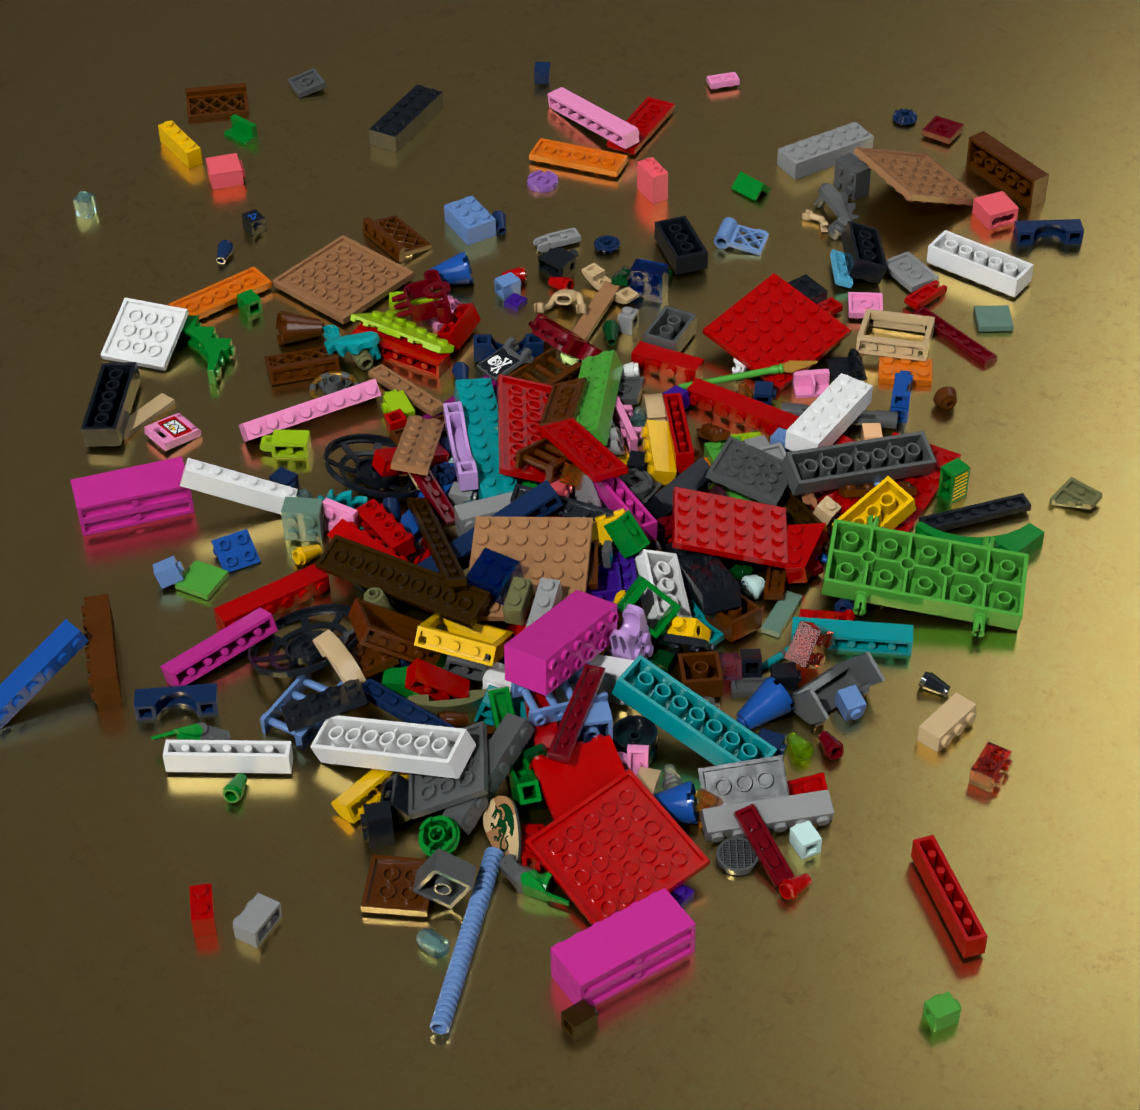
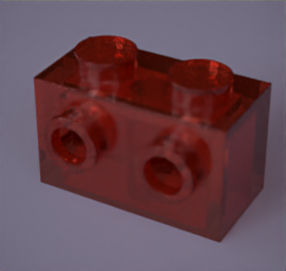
M988 742L971 768L969 783L993 793L996 786H1001L1004 773L1009 772L1012 767V751Z

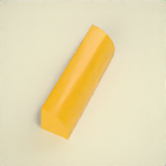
M372 769L332 801L331 804L343 819L355 824L361 819L360 814H364L363 805L380 802L382 782L396 773L408 780L409 773Z

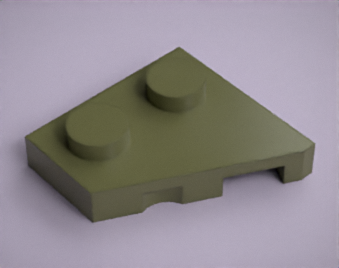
M1070 477L1050 498L1049 504L1091 510L1102 499V493Z

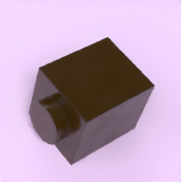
M582 999L561 1012V1026L574 1041H577L598 1028L599 1014L593 1005H589L585 999Z

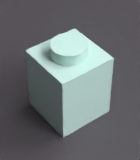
M810 821L798 823L790 827L789 842L801 860L821 853L822 838Z

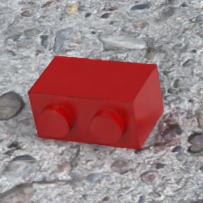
M212 883L189 886L191 923L194 938L217 935L215 898Z

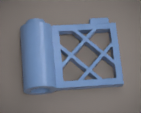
M727 217L723 219L714 238V244L719 249L732 247L761 256L769 233L761 229L756 230L738 225L735 219ZM751 238L753 241L748 242L746 239ZM757 245L759 249L753 248L752 246Z

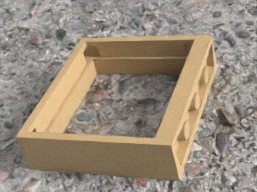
M866 309L857 336L856 350L861 354L926 361L934 333L935 317ZM868 326L922 332L925 333L923 342L865 334ZM918 351H922L924 355H918Z

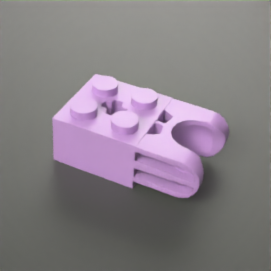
M627 604L622 613L623 620L620 629L614 628L610 635V656L635 660L641 655L648 659L653 654L654 646L651 642V634L649 633L644 610L636 605Z

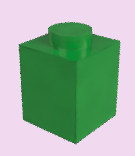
M252 289L237 294L238 308L247 318L263 313L261 298Z

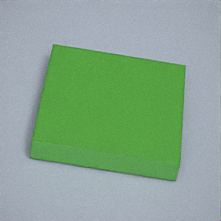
M195 560L183 574V580L175 583V588L209 600L229 577V572Z

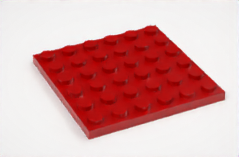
M773 273L703 329V334L752 371L768 368L780 363L784 364L789 360L818 361L851 334V329ZM811 366L803 368L798 371L808 370ZM779 372V374L759 376L764 381L773 382V388L778 392H781L793 382V373L784 372L780 374Z
M630 769L525 840V845L547 872L552 874L556 883L591 925L610 917L617 911L629 907L636 901L648 897L655 891L666 888L671 893L710 865V860Z

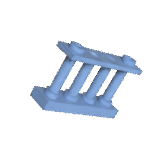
M584 666L558 686L562 687L569 701L573 694L570 684L578 682ZM511 683L510 693L512 697L523 696L530 709L528 722L532 727L562 719L569 701L558 704L551 692L545 696L550 706L538 708L531 694L534 691ZM607 692L596 694L593 703L606 702L608 700Z
M311 673L297 676L296 680L272 707L261 716L262 733L266 735L272 727L289 733L286 723L279 720L283 716L281 706L290 701L305 698L307 695L302 693L307 687L322 692L328 686L313 681ZM340 681V682L337 684V686L342 685V684H344V683H343L342 681ZM325 720L290 732L289 734L295 737L296 748L304 751L316 737Z

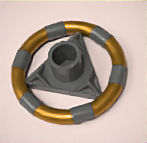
M344 371L326 372L312 381L309 393L313 399L321 397L316 393L317 385L328 395L352 386V383L355 386L360 384V382L354 375Z

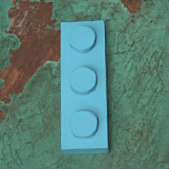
M832 249L830 258L835 284L840 287L851 288L853 279L848 275L844 252Z

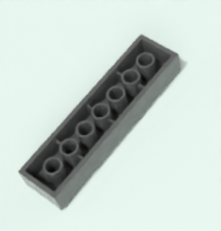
M924 431L787 452L781 466L792 495L796 496L839 489V487L845 486L846 483H854L858 486L863 485V483L881 482L887 476L894 480L930 474L936 464V459Z

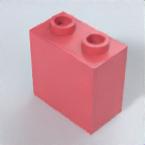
M237 153L206 158L207 172L213 190L244 184L243 178H246L242 160L238 159Z
M651 157L637 162V189L652 204L668 200V172Z
M1003 191L974 198L972 214L988 230L1014 224L1018 218L1019 207Z

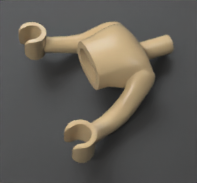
M571 289L558 290L545 305L541 302L534 303V313H544V311L552 309L556 303L559 305L577 303L576 314H587L582 294Z

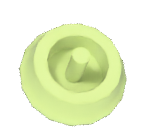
M561 352L564 364L573 365L580 361L576 357Z

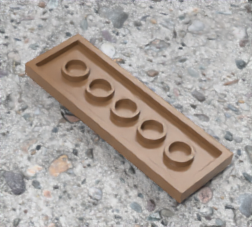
M419 415L409 416L390 469L428 476L445 422L435 418H422Z

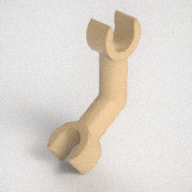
M806 209V213H802L803 220L818 221L820 223V231L828 232V221L825 220L824 216L814 214Z

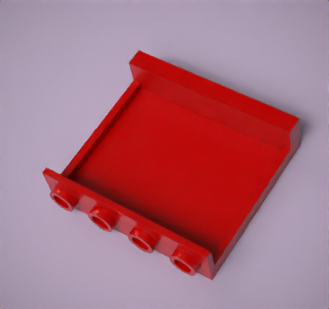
M603 734L593 737L587 743H584V741L577 742L568 763L547 759V756L545 757L542 754L534 757L529 766V770L533 769L553 820H556L625 772L611 735L603 736Z

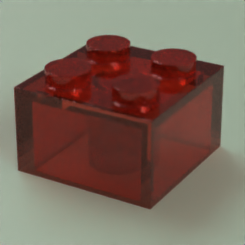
M800 621L784 658L804 668L819 669V666L821 667L825 662L827 648H830L833 643L834 637L832 636L834 632L814 622Z

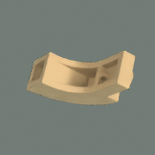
M643 394L644 413H646V419L666 421L662 394Z

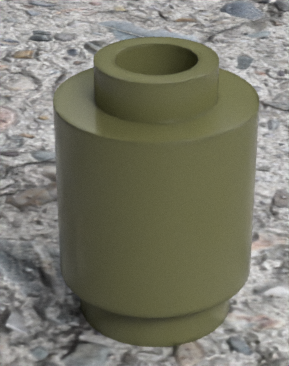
M366 348L362 349L359 354H351V358L358 368L368 370L373 366V357Z

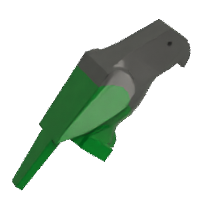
M203 722L173 729L170 732L151 737V741L176 737L177 740H231L230 731L212 727Z
M513 854L502 858L499 868L518 893L545 902L548 900L569 906L570 901L549 893L553 885L552 874L548 872L542 874L531 867L519 865Z

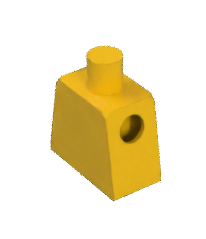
M677 616L669 622L667 633L705 639L709 642L711 629L696 618Z

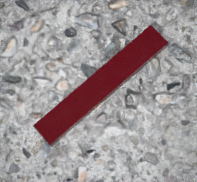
M922 307L911 313L935 317L934 334L981 366L986 367L997 361V355L927 308Z
M585 664L549 747L547 759L568 763L604 678L605 668Z

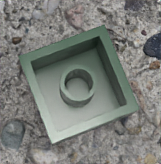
M285 497L281 510L285 540L322 542L325 533L323 499Z

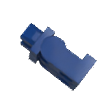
M901 370L900 373H895L890 411L898 412L897 422L900 423L908 422L913 375H910L911 372Z

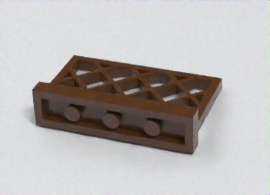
M246 83L185 88L188 120L229 117L234 114L238 116L249 115ZM232 101L236 103V105L231 106L229 104ZM217 103L221 105L218 108L214 106ZM202 104L206 106L203 110L199 108ZM240 106H242V107H244L245 109H244V110H238L237 108H239ZM225 107L229 109L228 111H222ZM209 109L214 110V112L208 113L207 111ZM195 110L199 112L198 114L191 115Z
M396 215L374 221L370 217L363 219L362 233L398 263L404 261V256L432 249L431 243Z
M325 346L264 356L272 386L316 378L326 372L340 371L338 355L335 352L331 355L324 353L327 352Z

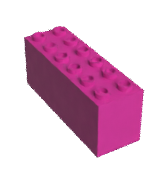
M182 456L71 479L83 536L194 513L191 489L180 486L182 473L185 468Z
M575 590L504 644L505 680L547 696L611 644L610 635L614 628L617 629V604Z
M666 888L651 893L640 901L632 903L629 907L613 913L610 917L594 923L591 927L575 933L563 942L556 943L550 948L551 976L573 1004L585 999L589 1005L596 1006L694 953L696 923Z

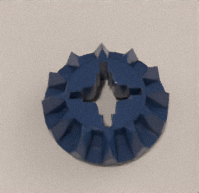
M912 109L896 110L893 114V120L901 125L913 124L917 121L918 117L917 113L913 112Z
M601 236L594 241V247L599 253L612 254V252H617L620 248V240L614 236Z
M434 463L430 467V471L439 485L448 484L456 477L455 468L450 466L449 463Z

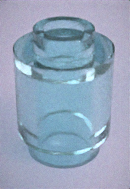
M423 928L416 937V943L419 948L435 959L445 957L449 952V940L433 929Z

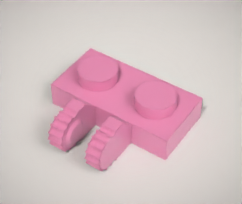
M628 744L627 754L618 752L625 772L630 769L637 776L640 767L648 768L649 745Z

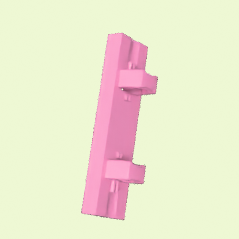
M617 394L613 413L614 419L629 451H638V440L643 439L641 437L642 427L632 426L629 418L633 417V408L631 405H622Z

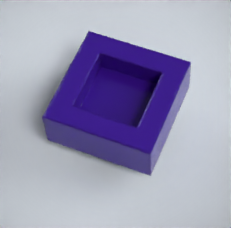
M516 293L511 294L504 300V307L516 312L528 304L526 297Z
M682 884L670 894L684 908L693 899L695 891Z

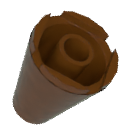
M279 311L276 319V329L279 332V335H277L278 344L286 345L320 337L324 333L323 327L325 325L317 318Z

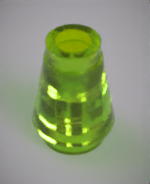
M795 732L787 736L786 740L797 759L805 761L812 757L814 753L812 743Z

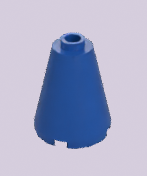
M466 251L431 268L438 270L441 281L448 282L450 285L474 284V278H471L470 275L472 269Z
M768 677L738 711L736 721L751 730L794 710V707L790 706L793 701L780 683L776 685L773 682L775 679Z
M692 781L654 794L657 801L677 823H699V812H695L698 799Z

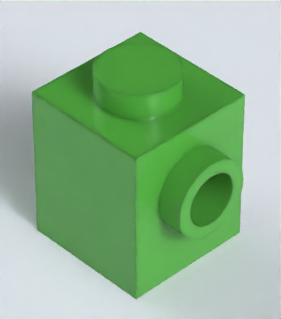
M948 991L941 995H934L931 999L924 1002L923 1016L933 1031L937 1032L959 1023L962 1009L959 1001L954 999Z

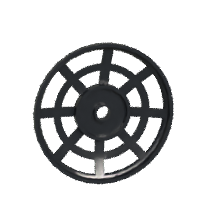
M351 434L333 440L326 447L323 462L327 472L336 481L351 490L377 498L394 497L398 499L413 497L421 492V490L417 489L409 490L414 485L409 475L381 477L372 466L373 458H359L362 456L374 457L375 449H381L382 445L390 448L397 447L390 437L374 434ZM370 443L374 444V451L353 452L348 445ZM341 447L347 455L338 463L329 457L332 452ZM352 459L356 463V467H348L345 464ZM330 465L339 468V472L342 475V477L339 474H337ZM345 471L355 474L356 478L350 479ZM398 481L408 482L403 488L395 485ZM364 483L366 485L371 486L373 489L363 487L359 484ZM380 488H391L394 491H380Z
M320 604L302 608L275 620L278 630L298 620H301L302 627L286 634L282 638L273 633L248 649V659L252 668L256 672L268 677L283 678L308 674L331 665L327 658L319 663L315 662L325 658L322 657L312 641L325 631L315 629L327 628L326 630L329 629L332 632L334 630L339 631L342 635L337 638L343 641V645L350 652L359 641L355 635L348 644L349 637L355 634L354 629L348 631L339 623L344 615L348 616L351 607L343 604ZM337 614L332 622L309 623L308 617ZM266 640L275 643L268 657H256L259 648ZM281 646L285 647V654L276 656ZM288 660L290 663L282 667L276 661ZM257 662H269L276 670L261 668L257 665ZM307 664V667L293 668L296 665Z

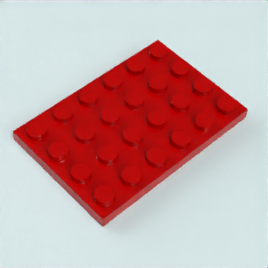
M674 487L672 548L785 568V565L788 564L786 508Z

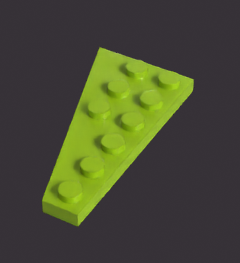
M387 310L383 313L372 311V313L351 314L350 321H362L366 327L378 328L377 331L399 339L403 336L408 338L407 342L422 344L423 348L437 353H453L454 346L448 343V340L437 337V334L430 333L426 328L417 326L415 322L406 320V317L397 318L395 311Z

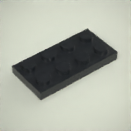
M359 679L348 680L336 687H328L317 694H309L303 699L290 701L281 706V710L290 733L368 704Z

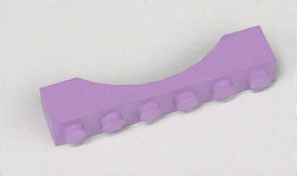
M461 401L443 403L444 422L460 491L479 489L478 472L469 446Z

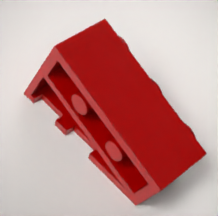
M826 523L787 525L788 564L785 565L788 584L808 583L816 566L815 562L822 553L824 543L828 540Z

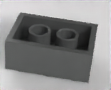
M665 306L643 334V342L681 352L697 331V314Z

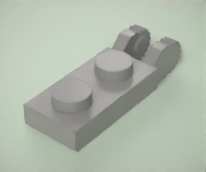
M574 227L537 237L533 240V244L537 246L539 252L543 253L547 252L550 248L581 242V235Z

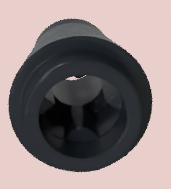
M926 671L919 682L922 690L943 697L947 696L951 688L933 672L929 673Z

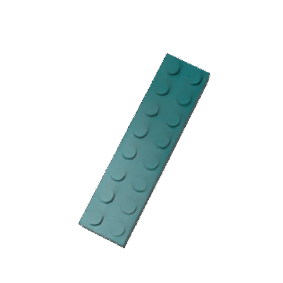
M641 655L617 679L612 694L715 766L772 757L777 751V748Z

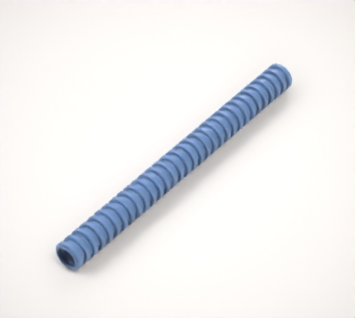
M488 847L484 852L480 870L474 883L468 907L446 971L445 980L443 981L432 1021L430 1022V1028L435 1033L447 1034L450 1031L457 1003L461 996L466 974L470 967L480 929L482 928L499 873V863L504 857V853L499 848Z

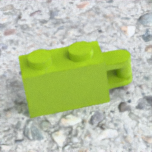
M393 389L392 391L383 392L381 408L384 414L401 409L407 420L409 416L415 415V410L403 390L397 391Z
M274 429L273 435L262 436L260 449L265 452H272V457L309 458L312 445L310 430Z

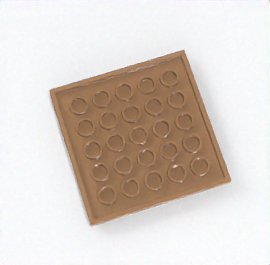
M856 147L854 151L860 161L865 162L868 168L877 172L879 177L884 178L887 184L893 186L895 191L905 196V199L909 202L919 201L922 203L932 202L934 204L944 203L946 205L951 203L959 206L961 204L973 206L974 198L979 197L927 153Z
M342 235L273 279L272 284L281 291L345 324L350 321L351 314L362 313L389 295V292L395 291L413 279L414 272Z
M476 516L467 584L489 591L493 595L478 621H505L502 608L513 577L527 578L532 581L534 596L532 602H530L531 605L525 620L529 619L540 577L560 580L562 589L561 601L575 590L586 593L593 518Z

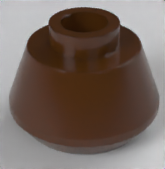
M942 387L936 391L933 401L938 407L949 410L957 403V392L953 387Z

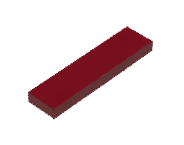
M429 470L428 476L410 473L424 497L427 498L443 528L455 526L454 508L432 472Z
M754 804L735 811L733 814L775 889L779 887L782 880L794 877L795 875Z

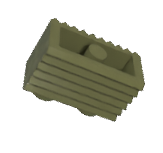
M512 578L502 608L504 622L515 625L525 624V618H527L526 615H528L527 612L531 605L530 602H532L534 596L531 579Z

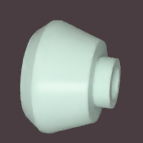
M748 575L742 577L740 587L748 599L757 600L764 592L765 581L761 576Z

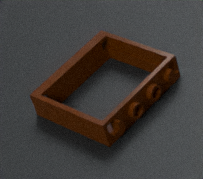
M356 597L348 616L360 645L412 663L418 658L436 666L441 656L440 652L414 646L417 626L424 621ZM370 630L373 631L372 635L368 634Z

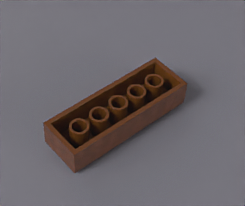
M984 131L969 137L966 161L968 166L1030 208L1045 202L1049 179L1048 173Z
M108 594L84 597L85 605L81 606L83 618L86 617V619L82 620L84 631L87 632L84 633V636L89 640L85 644L89 646L85 647L86 658L90 659V661L86 662L88 674L91 673L88 676L89 688L94 689L91 690L92 701L97 702L98 709L122 706L115 626Z

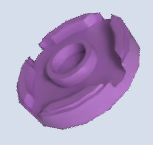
M542 170L532 172L527 179L529 189L540 193L553 191L559 184L558 176L554 172L547 170L546 172H542Z

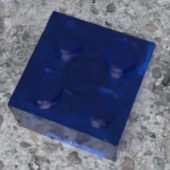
M636 258L630 269V288L639 293L637 299L658 303L664 301L668 293L669 264Z
M485 547L466 578L467 584L491 592L493 595L491 600L503 605L512 578L521 577L523 573L520 561Z

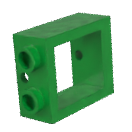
M639 575L617 603V609L623 613L626 605H634L648 587L670 605L653 629L648 626L651 636L657 639L658 636H662L665 633L667 624L677 617L681 606Z

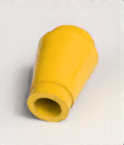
M319 544L296 547L292 552V557L297 565H304L321 555L322 549Z

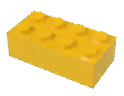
M887 476L842 514L838 520L867 525L868 516L873 515V522L875 516H878L880 519L878 527L895 529L916 511L915 499Z

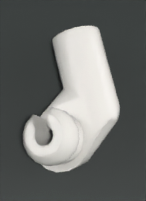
M733 359L736 365L735 369L734 367L732 368L733 374L747 370L745 365L737 359Z

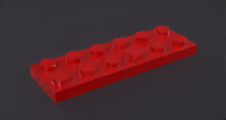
M647 97L626 120V122L638 128L640 142L624 149L608 140L607 147L635 155L675 110V103Z
M574 418L540 426V433L594 483L602 482L609 478H617L628 473V466Z

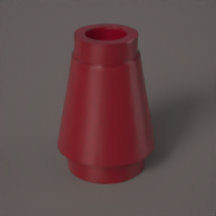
M823 731L819 734L818 740L825 756L832 760L839 759L844 753L843 744L828 731Z

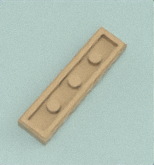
M161 393L131 414L123 440H126L173 406L175 399Z

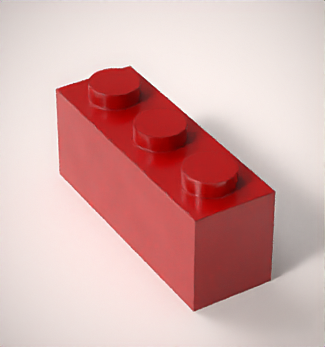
M473 303L459 304L452 313L453 319L445 323L437 333V337L448 340V343L454 346L453 352L461 348L481 321Z
M418 658L407 667L406 689L421 695L428 694L429 698L435 701L469 697L470 680L460 675H456Z

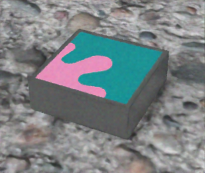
M605 540L602 548L603 567L611 568L613 560L612 540Z

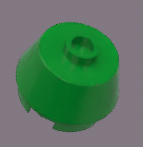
M443 815L431 816L419 827L418 841L420 848L425 854L431 856L438 848L452 854L457 849L460 830L452 818Z

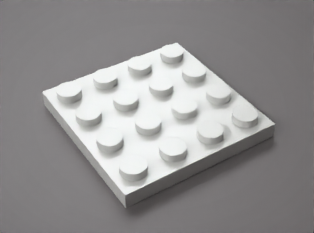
M124 298L100 356L106 360L137 362L138 366L165 371L188 317V310Z

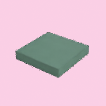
M1009 305L974 306L978 332L1013 331L1014 326Z

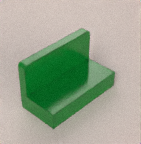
M236 114L231 116L232 127L224 131V136L242 145H247L258 138L256 124Z
M741 171L731 187L733 190L754 201H757L762 191L768 194L771 190L764 183Z
M629 510L621 514L617 519L604 525L607 533L624 558L640 552L650 543Z

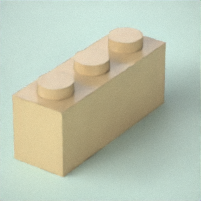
M956 692L919 726L917 741L938 753L943 747L946 748L956 735L959 736L968 724L974 722L977 704Z

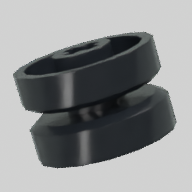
M636 715L621 718L614 724L613 742L617 752L627 754L628 744L649 745L648 766L655 761L658 749L657 727L652 721L646 717Z

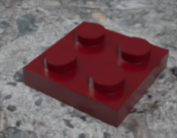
M935 116L922 129V135L929 139L950 144L963 131L964 124Z

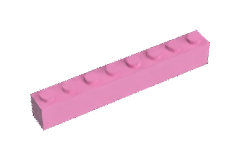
M560 87L547 94L551 109L616 145L627 149L640 142L637 127L567 89Z
M372 379L242 423L238 426L243 440L246 442L272 433L274 429L281 430L381 396L376 379Z

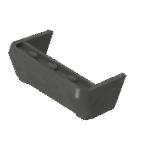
M868 651L839 662L791 693L790 697L793 703L790 706L794 707L792 711L809 725L814 724L818 726L829 718L827 713L836 707L834 701L837 690L856 685L863 696L870 691V686L883 682L886 679Z

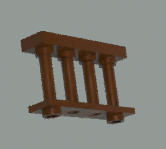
M551 347L537 356L533 362L524 364L506 376L553 386L556 383L578 379L581 363L576 362L570 367L556 359V348ZM554 365L562 370V372L556 375L548 370L547 367ZM540 372L550 380L542 382L534 377V375Z
M546 437L518 450L516 454L515 468L519 469L527 464L545 471V480L550 484L579 470ZM550 453H554V454L560 456L561 458H557V457L551 455ZM541 458V459H544V460H546V461H548V462H550V463L547 464V463L542 462V461H540V460H538V459Z

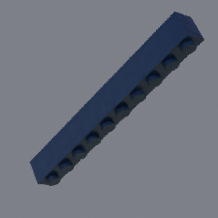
M545 480L492 516L546 517L563 506V503L550 483ZM474 527L449 543L462 570H465L470 565ZM432 555L417 564L440 573ZM392 598L400 612L410 606Z

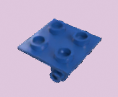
M247 529L211 540L214 547V555L218 557L222 569L227 570L229 573L261 562Z

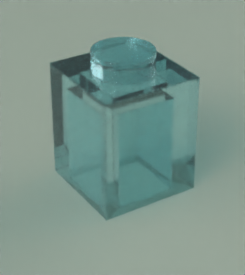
M80 191L73 199L76 216L90 219L98 210L95 194Z

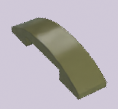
M487 689L469 690L468 698L429 701V695L425 694L408 696V700L435 716L443 710L470 713L479 708Z

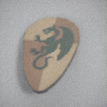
M499 795L488 803L484 811V829L492 847L499 848L504 853V857L509 854L515 855V860L519 863L521 833L517 808L509 797Z

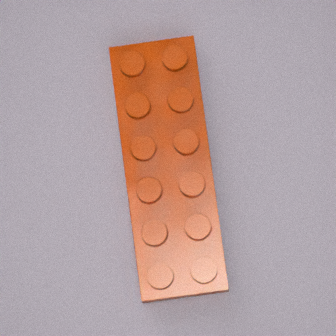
M540 138L530 152L529 160L608 175L610 177H618L628 162V155Z
M254 266L171 302L168 306L187 309L188 315H197L200 320L237 304V294L250 289L258 294L272 288V281Z

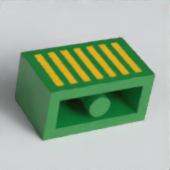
M959 458L941 466L937 495L949 504L967 496L971 467Z

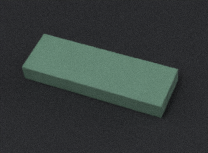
M785 590L784 599L777 601L762 625L761 632L780 638L801 604L803 596Z

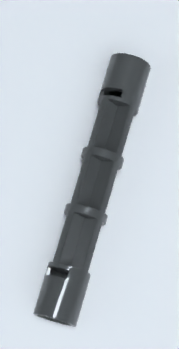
M782 402L781 410L801 416L809 405ZM864 410L850 426H862V423H880L882 429L896 430L898 412Z

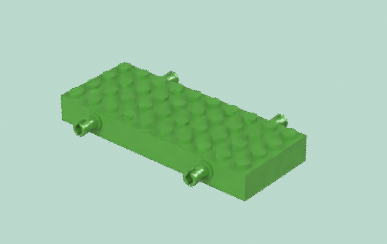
M873 515L868 516L867 525L834 519L822 595L855 600L853 613L856 615L859 608V615H864L866 613V604L871 603L973 622L972 635L975 637L978 630V637L985 635V625L1012 630L1019 629L1023 617L1029 554L994 548L995 538L991 537L990 542H988L989 536L983 538V545L981 546L878 527L880 522L878 516H875L873 522Z

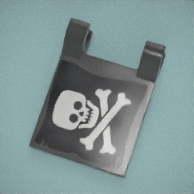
M511 336L501 349L476 366L497 382L499 374L507 375L521 364L533 362L535 358L529 355L532 351L528 347L523 349L520 355L517 354L516 351L520 347L515 343L517 340Z

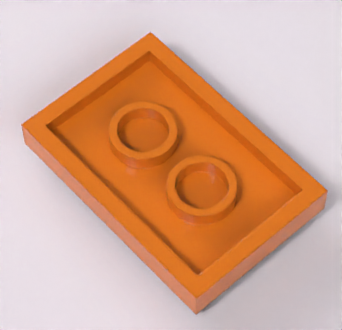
M879 356L878 384H894L895 373H900L901 370L910 371V375H913V386L932 387V359L918 361Z

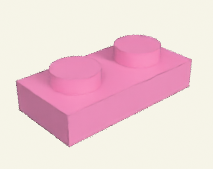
M736 72L706 76V82L710 89L740 85V79Z

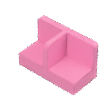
M829 369L794 372L793 389L795 397H819L829 386Z

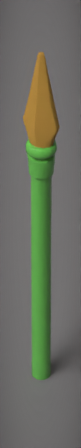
M789 360L784 364L780 363L768 368L703 380L713 384H720L763 375L779 374V372L780 374L784 372L794 373L814 365L818 361ZM694 381L678 384V386L687 389Z

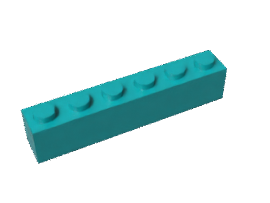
M793 617L791 645L805 649L861 653L869 651L876 654L911 656L913 625Z

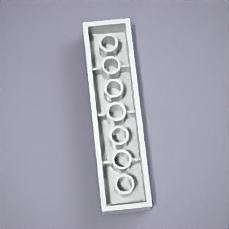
M336 715L324 721L310 748L321 763L459 779L476 744L467 729Z

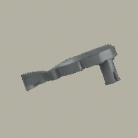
M823 183L818 190L819 197L814 204H818V208H823L825 203H827L836 214L837 220L829 225L828 230L830 237L837 240L848 221L856 222L859 216L852 214L856 203H847L848 195L846 192H839L833 185Z

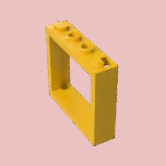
M434 614L418 625L414 646L492 667L504 657V644L513 638L514 632L478 622L471 629ZM439 624L444 625L443 630L437 629ZM486 654H490V661L485 659Z

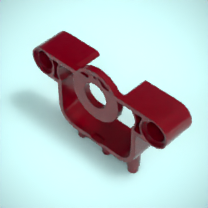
M436 269L427 270L423 274L424 280L406 285L404 293L391 298L392 302L406 300L394 305L395 310L409 308L397 313V318L411 316L415 321H423L437 317L439 323H448L453 319L447 294L451 291L450 284L441 281L439 272ZM420 297L428 299L443 298L419 305H412L410 303L413 299Z
M538 313L534 321L528 323L534 335L556 349L581 361L588 356L593 357L603 352L576 333L541 313Z

